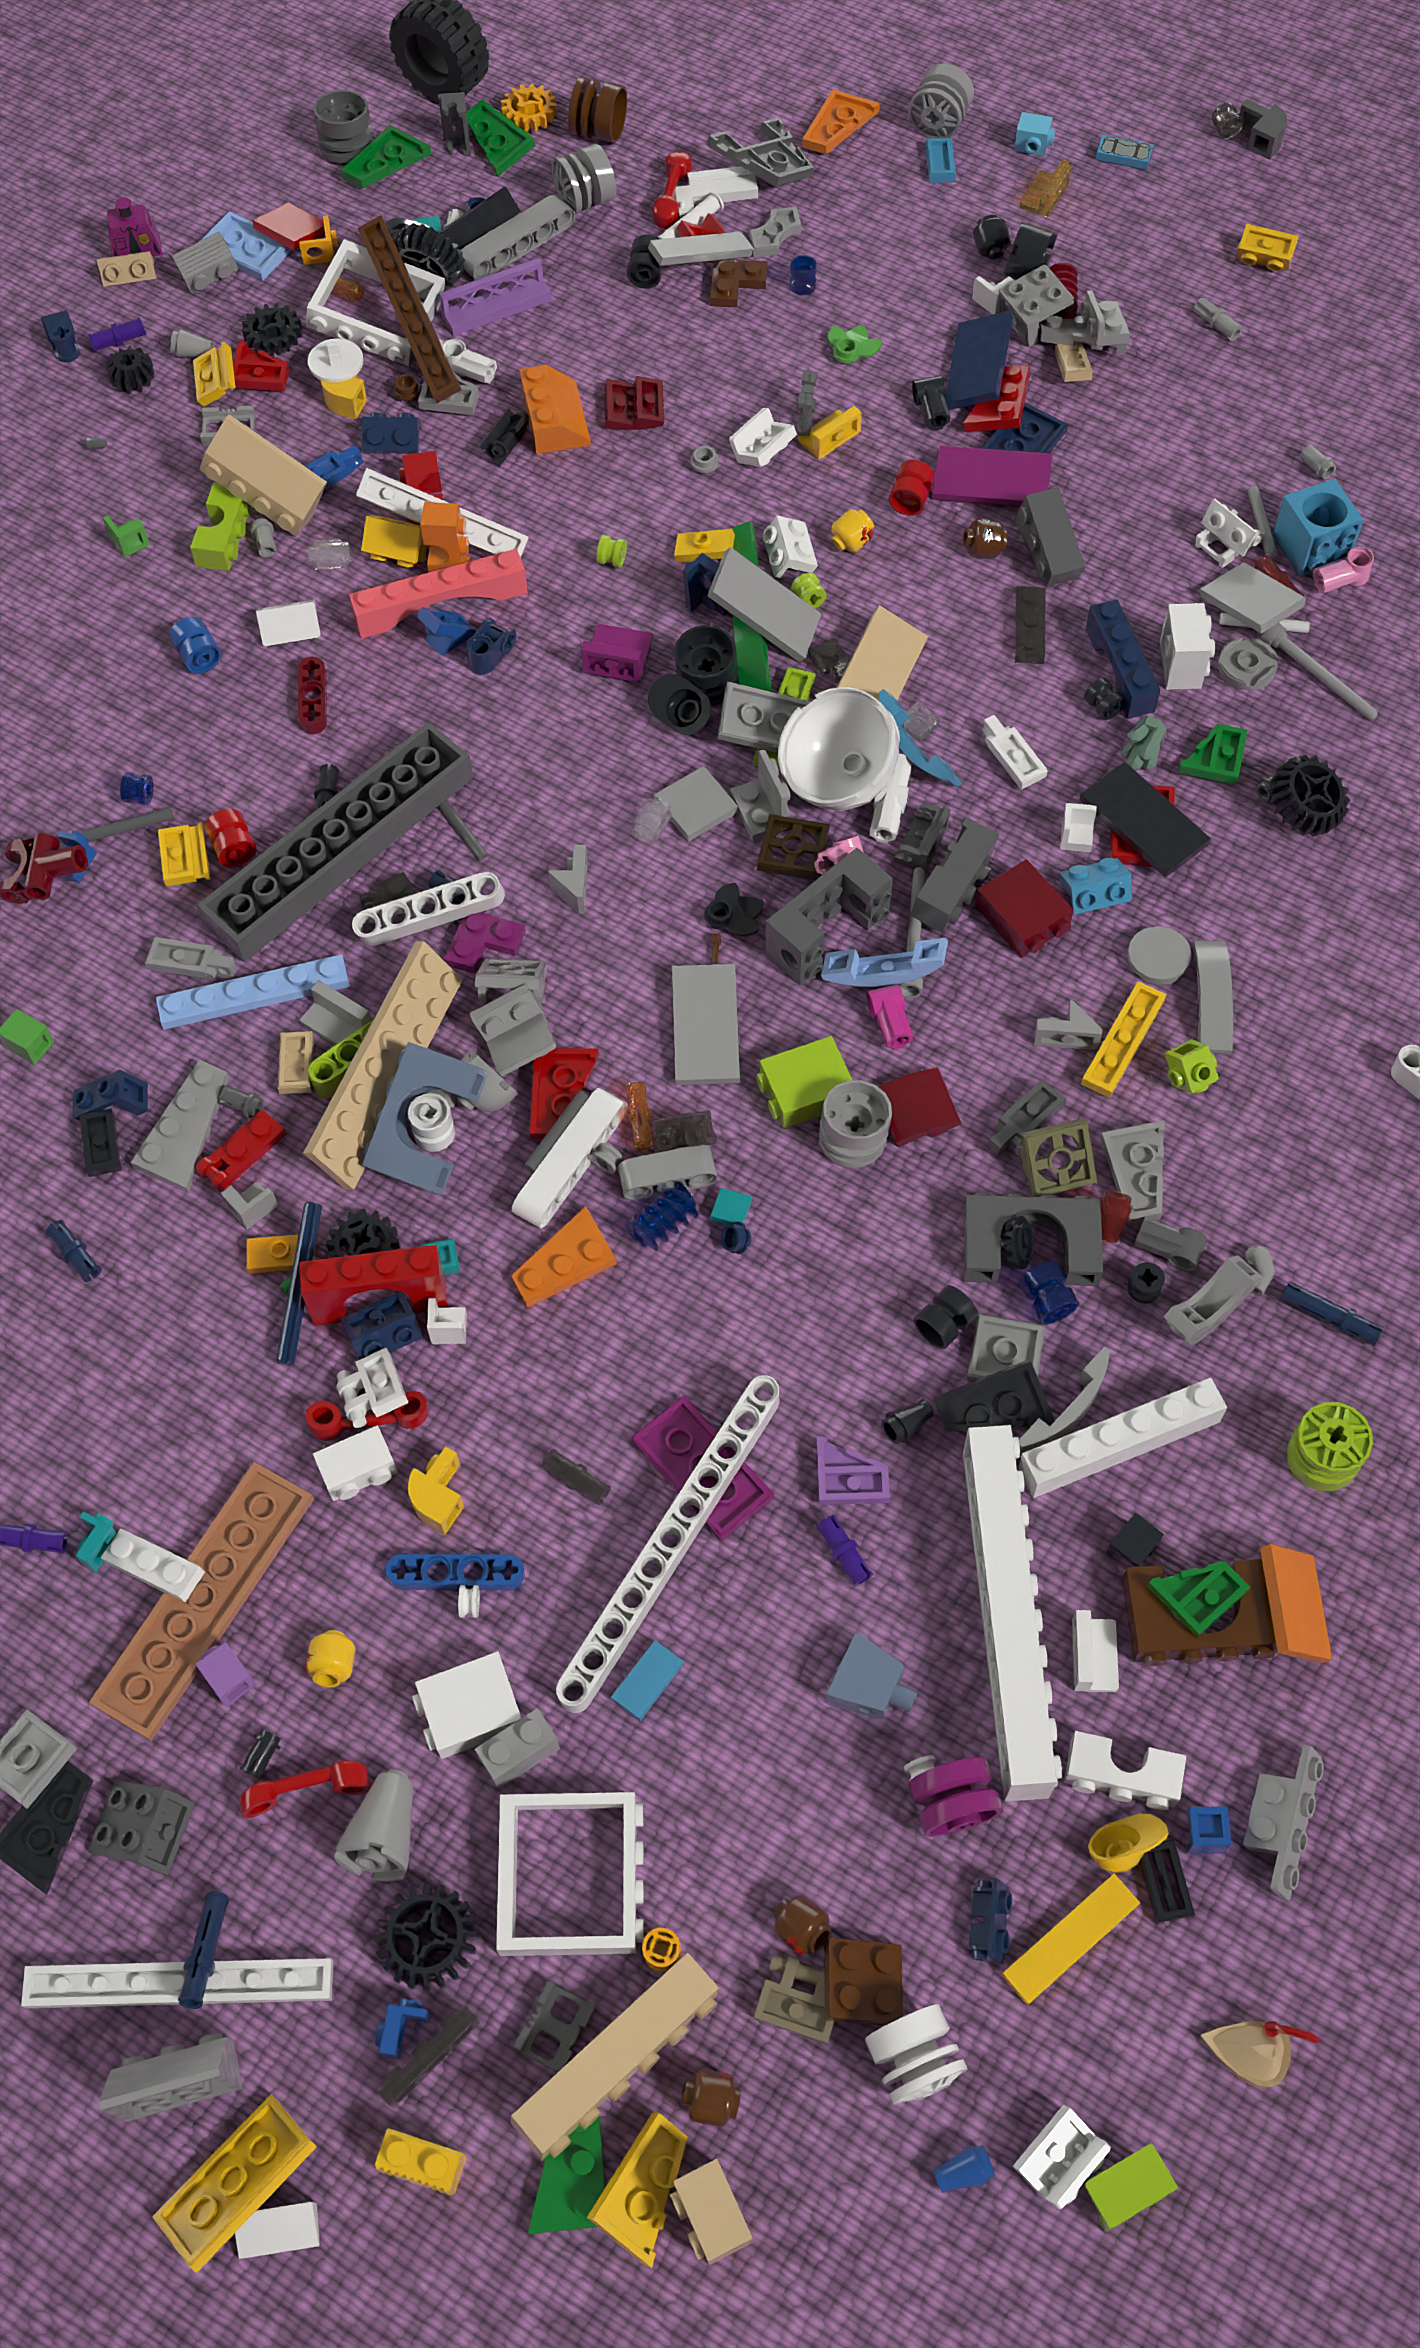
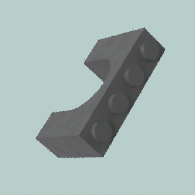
M983 1192L966 1195L964 1205V1282L998 1283L1001 1271L1000 1239L1006 1233L1005 1226L1012 1216H1024L1029 1224L1044 1226L1059 1238L1064 1250L1065 1285L1099 1286L1103 1274L1101 1199H1091L1088 1196L1058 1198L1055 1195L1024 1197L1016 1193L1007 1196H991Z

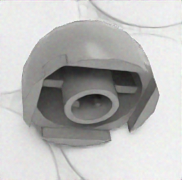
M472 1050L461 1060L489 1072L478 1102L461 1096L457 1097L470 1111L476 1107L483 1112H495L505 1107L518 1094L516 1090Z

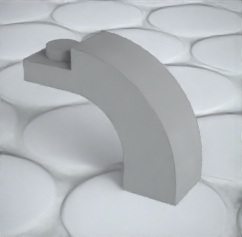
M1238 1255L1227 1258L1212 1278L1195 1295L1181 1304L1172 1306L1164 1315V1318L1168 1320L1167 1324L1175 1334L1184 1338L1190 1345H1194L1218 1327L1245 1300L1263 1277Z

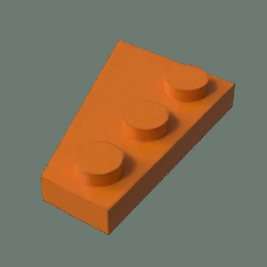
M832 89L802 138V147L827 154L880 112V103Z
M585 1206L514 1272L511 1277L528 1308L617 1263L613 1252Z

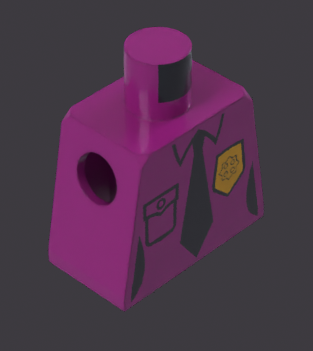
M119 198L115 202L116 208L107 211L111 257L148 251L151 252L153 257L163 255L159 232L146 207L142 204L132 206L129 198Z

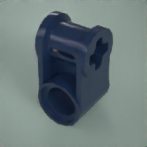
M64 310L42 316L41 320L56 358L61 362H71L77 359L80 355V350L74 336L75 331L68 311Z
M487 618L479 630L467 642L470 670L478 675L490 673L514 646L517 637L516 630L512 628L505 629L497 625L494 619Z

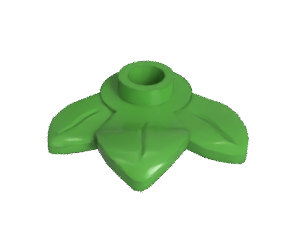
M863 324L847 332L833 326L828 334V342L833 347L834 358L844 364L853 363L862 357H871L882 346V340L868 339V333Z

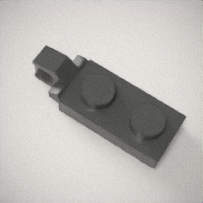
M1040 1080L999 1118L998 1124L994 1127L996 1134L990 1139L991 1143L988 1149L997 1157L1008 1149L1010 1145L1016 1149L1022 1144L1021 1133L1040 1129L1065 1105L1066 1098L1044 1080Z

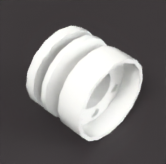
M939 2004L931 2005L908 2014L878 2029L865 2038L875 2065L893 2061L896 2066L894 2070L882 2079L884 2085H890L901 2080L904 2084L889 2094L893 2105L926 2098L951 2085V2082L968 2069L964 2059L946 2065L945 2059L959 2051L957 2044L942 2047L937 2045L936 2040L945 2035L950 2029Z

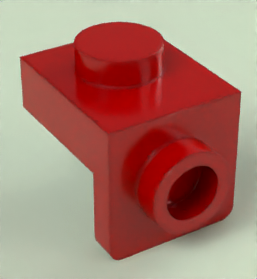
M709 213L701 225L681 220L676 228L681 237L721 234L724 232V228L716 217Z

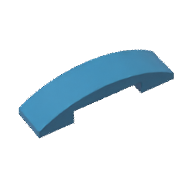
M883 688L879 692V699L884 707L893 715L900 735L899 748L913 763L931 776L949 785L959 787L962 782L946 761L937 755L928 760L905 731L902 725L911 717L895 697Z

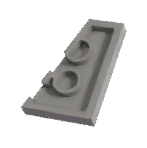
M1165 1120L1102 1132L1100 1140L1128 1225L1141 1223L1145 1217L1151 1220L1161 1218Z

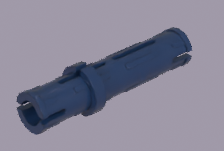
M1289 1281L1280 1299L1320 1320L1339 1328L1338 1332L1344 1335L1347 1332L1372 1346H1375L1384 1329L1383 1326L1356 1314L1357 1310L1353 1308L1348 1310L1292 1281Z
M211 1891L206 1893L191 1955L184 1962L183 1970L186 1974L178 2001L181 2006L189 2009H198L203 2006L208 1978L214 1974L215 1963L213 1959L226 1908L229 1904L228 1896L221 1892Z

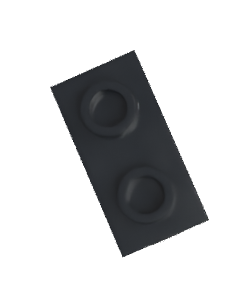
M508 408L479 446L498 467L501 466L528 430L529 415L524 411L514 414Z

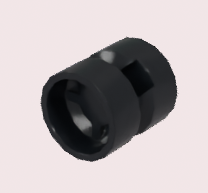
M646 234L638 236L632 243L627 277L633 285L649 289L659 284L663 266L659 265L648 249L650 240H659V238Z
M947 1285L933 1298V1305H926L914 1317L913 1321L919 1333L929 1343L943 1350L958 1337V1329L965 1330L978 1317V1311L967 1295L958 1288Z

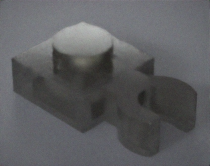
M402 872L376 884L378 892H366L359 897L362 907L367 904H374L372 907H369L373 908L416 894V891L406 874Z

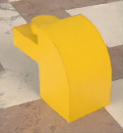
M357 374L343 382L331 383L320 380L327 407L337 415L357 420L367 401L364 381L356 378Z
M446 1446L439 1455L435 1454L430 1459L426 1467V1475L414 1468L408 1481L409 1497L417 1516L426 1525L443 1535H446L464 1508L461 1495L446 1487L461 1465L457 1453Z

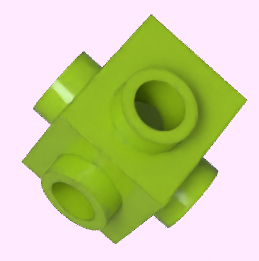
M1190 1039L1165 1052L1170 1069L1168 1076L1176 1088L1197 1094L1207 1090L1208 1085L1219 1080L1216 1071L1217 1061L1207 1044Z

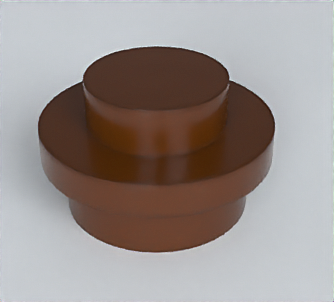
M411 374L400 375L395 380L393 386L394 394L401 400L415 399L421 393L420 382Z

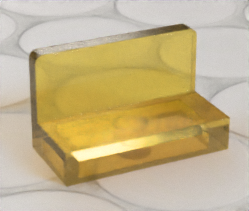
M1062 159L1053 174L1041 170L1021 199L1020 208L1048 217L1069 185L1072 162Z

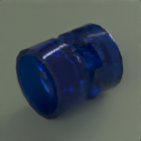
M1056 1261L1046 1262L1032 1268L1019 1280L1026 1298L1034 1301L1032 1309L1042 1325L1052 1324L1068 1317L1080 1305L1072 1288L1064 1285L1067 1279Z

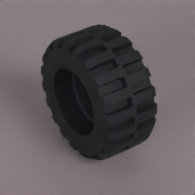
M412 0L396 14V17L391 22L389 40L392 42L390 43L391 53L395 55L394 61L397 67L400 66L403 71L402 75L405 79L408 78L415 90H420L423 96L433 98L435 102L439 103L438 94L464 92L466 96L482 81L489 67V50L486 49L487 40L485 36H482V28L479 23L473 20L471 12L469 10L466 11L462 7L463 4L458 0Z

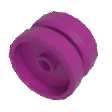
M971 1757L946 1763L929 1769L909 1781L908 1785L914 1803L927 1806L919 1815L924 1836L935 1837L963 1831L983 1824L1003 1812L998 1792L984 1788L992 1779L986 1758Z

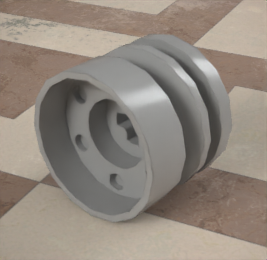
M947 63L936 64L927 70L909 104L908 111L911 123L919 132L930 138H948L955 134L974 97V87L968 75L957 66Z
M597 143L579 149L576 156L569 153L564 155V158L561 156L552 161V175L559 198L572 208L575 214L581 212L582 209L587 210L591 208L592 202L595 205H600L615 199L617 190L614 172L606 153Z
M849 1080L836 1085L830 1090L823 1103L822 1119L818 1132L819 1145L824 1154L834 1163L845 1167H863L877 1160L885 1148L892 1118L891 1102L886 1093L876 1085L862 1080Z

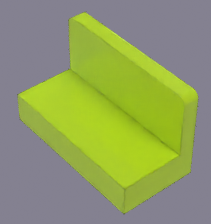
M1148 2144L1085 2183V2188L1100 2213L1097 2219L1105 2233L1178 2189L1174 2179L1152 2144Z

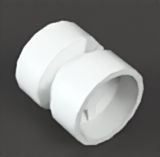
M429 1093L418 1096L411 1102L408 1109V1119L416 1144L423 1150L430 1152L441 1151L447 1148L455 1137L454 1122L447 1100L441 1095Z

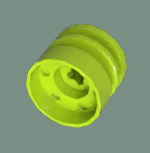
M1324 1402L1312 1407L1302 1417L1297 1429L1290 1438L1286 1450L1287 1462L1293 1475L1305 1486L1317 1491H1336L1346 1487L1356 1477L1370 1456L1373 1446L1372 1429L1362 1414L1353 1407L1343 1403ZM1330 1438H1334L1337 1441L1336 1444L1329 1441Z

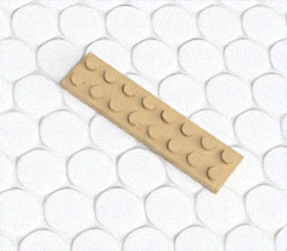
M425 941L414 943L303 1152L345 1190L355 1189L366 1168L362 1166L364 1148L373 1137L376 1129L375 1119L385 1105L387 1087L390 1081L395 1078L399 1067L398 1058L401 1051L406 1048L408 1042L428 1048L463 980Z

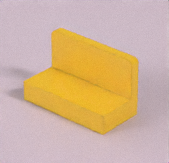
M855 406L844 413L836 410L812 426L810 436H798V442L819 460L860 433L862 412Z

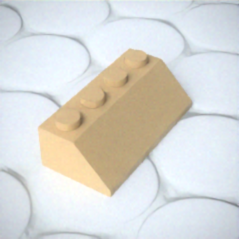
M230 414L225 418L207 448L199 469L209 479L216 481L234 496L241 498L254 507L256 511L264 514L282 529L289 531L296 537L313 517L327 481Z

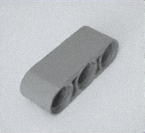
M694 1145L624 1160L618 1165L624 1197L632 1201L706 1187L718 1179L711 1148L707 1145Z

